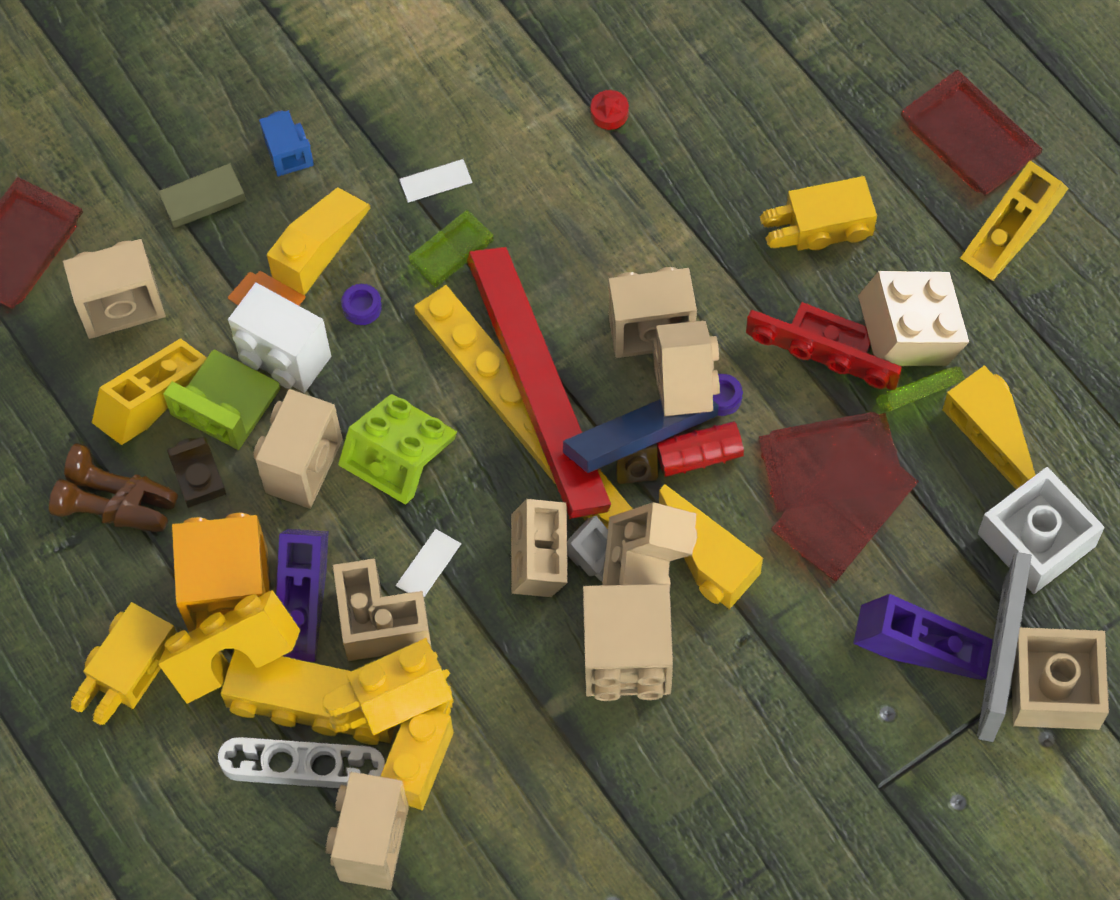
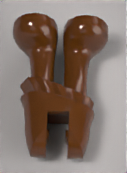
M75 443L71 447L65 462L64 475L66 480L59 479L55 483L50 495L48 509L51 515L58 517L67 516L75 512L101 515L102 523H114L115 527H131L144 531L164 532L169 521L167 517L155 510L140 506L141 502L164 509H173L178 494L172 489L149 479L147 476L141 477L135 474L130 478L99 469L94 466L91 452L87 446ZM78 487L92 488L115 494V496L108 499L85 492Z

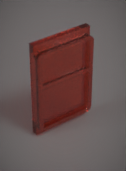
M958 69L901 111V116L908 122L909 129L974 191L981 192L984 196L988 195L1012 175H1015L1016 172L1027 165L1029 160L1035 159L1043 150Z
M19 177L15 179L0 199V302L12 309L26 298L77 228V220L83 214L81 208Z
M869 412L777 429L770 432L769 435L759 436L758 438L762 452L761 458L764 460L771 488L770 494L773 496L777 513L905 489L906 485L886 413L877 414Z
M853 430L782 514L781 518L771 528V531L836 582L919 481L872 445L870 441H867Z

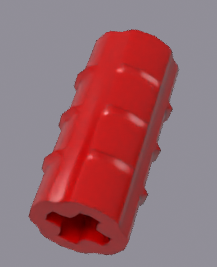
M735 421L718 426L713 425V427L698 431L694 430L691 433L679 436L674 435L672 438L656 443L657 457L664 477L679 473L686 474L687 471L702 467L705 469L706 466L721 462L725 464L726 461L744 457L743 443Z

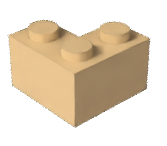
M706 321L656 326L657 337H653L654 373L664 416L713 411V395L720 394L718 371L714 370L713 362L719 360L717 337L709 336Z
M652 502L609 517L602 586L670 584V577L668 576L670 561L693 554V548L697 541V531L695 529L696 513Z
M375 558L333 565L343 645L348 661L389 655L424 638L427 639L431 646L423 591L382 597Z

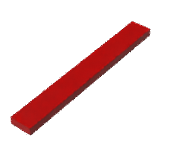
M507 247L470 251L467 262L562 501L567 503L569 518L607 513L611 507V502L598 470L587 473L563 453V441L582 433Z

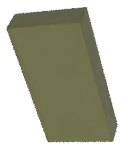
M230 163L158 191L173 228L246 200L243 189Z

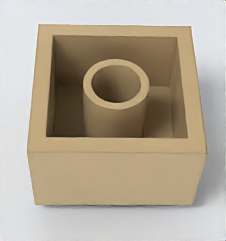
M142 239L121 241L113 247L96 252H82L74 258L63 261L72 297L89 339L166 317Z
M666 267L652 273L637 274L627 272L617 277L609 278V322L615 358L652 354L653 337H657L656 326L696 322L697 308L689 268L677 269L675 267Z
M878 271L858 295L874 356L899 366H947L969 343L950 272Z
M289 389L283 402L278 401L275 404L270 418L272 425L267 436L259 438L253 457L256 460L259 476L261 477L266 494L311 509L343 439L335 404Z
M1020 628L1012 672L1013 726L1100 730L1109 713L1105 631Z
M350 772L347 785H340L336 799V811L341 812L337 828H330L326 843V853L331 854L330 864L335 867L339 881L391 890L409 808L402 780Z

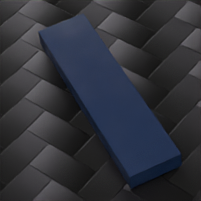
M661 399L564 440L563 453L589 473L718 416L719 404L713 401V411L664 416Z

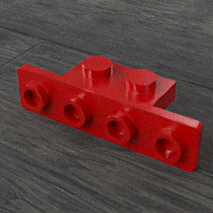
M801 302L792 324L755 310H751L747 317L746 334L752 336L760 344L768 346L773 344L788 350L799 359H812L827 365L830 370L836 373H848L864 379L867 384L878 389L887 388L895 391L897 388L902 367L868 354L871 343L867 328L864 325Z

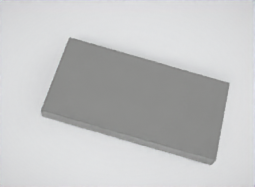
M1022 552L1014 554L1003 582L977 732L978 739L994 742L1006 714L1032 558L1031 554Z

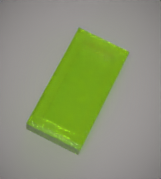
M466 210L409 255V263L436 288L467 263L470 251L483 250L494 241L493 234Z
M961 367L945 368L879 395L876 401L881 412L892 411L965 380Z

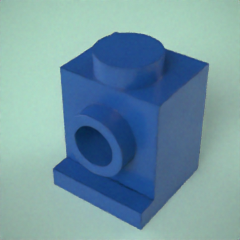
M289 110L277 111L268 117L259 119L264 142L277 177L314 166L308 139H306L301 123H293Z

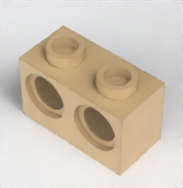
M526 499L511 514V594L552 597L567 584V503Z

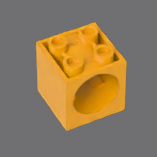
M233 513L224 519L215 520L195 517L189 518L183 523L172 524L176 604L188 632L199 628L200 624L214 613L221 612L224 615L234 610L236 605L247 596L256 594L259 597L270 591L268 549L257 515L250 516L246 513Z

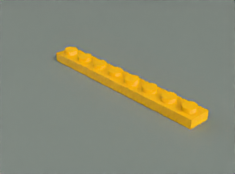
M447 285L414 305L415 314L555 483L503 352ZM598 468L597 470L610 499L611 507L607 513L583 516L586 521L587 518L597 516L608 529L609 517L632 510V507Z

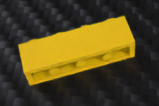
M234 649L221 696L226 707L230 708V712L235 715L253 718L255 714L271 717V721L282 726L294 727L296 723L312 726V729L317 733L336 736L337 731L331 728L329 724L330 715L324 712L322 708V698L329 691L333 692L334 689L349 683L346 674L352 671L283 656L256 668L245 653ZM368 723L354 729H348V732L344 731L343 733L354 735L353 738L361 743L377 745L379 741L391 743L395 726L374 736Z

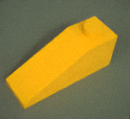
M1029 160L960 259L994 281L1046 221L1069 188L1059 179Z
M338 187L292 222L267 253L272 278L305 296L370 210V204Z
M181 338L99 387L92 424L120 445L125 444L147 430L168 409L163 393L173 381L186 387L207 357Z
M984 365L947 392L943 411L1016 490L1036 475L1012 394L1001 376L993 375Z
M664 484L659 491V504L696 513L695 529L697 531V541L693 548V554L684 557L696 584L699 586L700 592L712 603L718 604L720 602L730 609L761 574L763 557Z

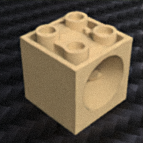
M670 584L583 586L586 696H595V699L600 701H614L624 695H637L638 698L643 700H656L662 698L663 695L671 694L673 658Z

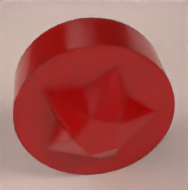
M614 90L599 92L591 101V119L595 125L602 129L613 130L621 127L627 121L629 115V104L626 97Z

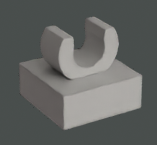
M597 516L587 518L567 540L568 557L576 566L580 565L589 576L597 575L604 568L608 529Z

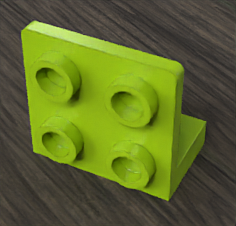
M213 350L186 387L172 381L163 395L172 416L240 450L279 392L280 384L278 381L217 350Z
M391 394L348 428L338 465L406 505L414 498L423 466L455 440L457 431L445 425L441 420L431 417L412 406L405 399Z

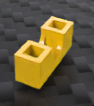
M273 590L259 597L256 594H252L241 600L234 610L224 615L221 612L214 613L206 618L199 628L189 633L186 630H182L170 637L165 643L166 648L158 665L188 704L222 686L230 663L224 657L221 650L228 648L240 650L250 658L256 668H259L293 651L300 628Z

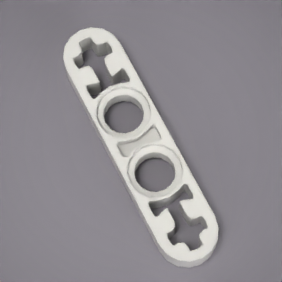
M239 737L226 741L220 747L218 753V762L224 774L232 780L244 782L339 788L340 785H347L350 772L360 773V770L357 768H347L348 776L342 777L344 771L343 757H348L349 766L356 767L363 766L366 759L372 760L373 767L378 768L377 770H370L369 775L380 777L385 766V760L377 749L356 745ZM243 750L246 758L259 760L257 752L263 751L261 755L262 770L257 771L255 761H242L240 768H234L231 760H228V758L236 757L237 751ZM278 752H286L293 757L292 766L285 772L278 773L269 767L270 759ZM321 755L331 756L336 761L334 770L328 775L321 776L312 771L313 761Z

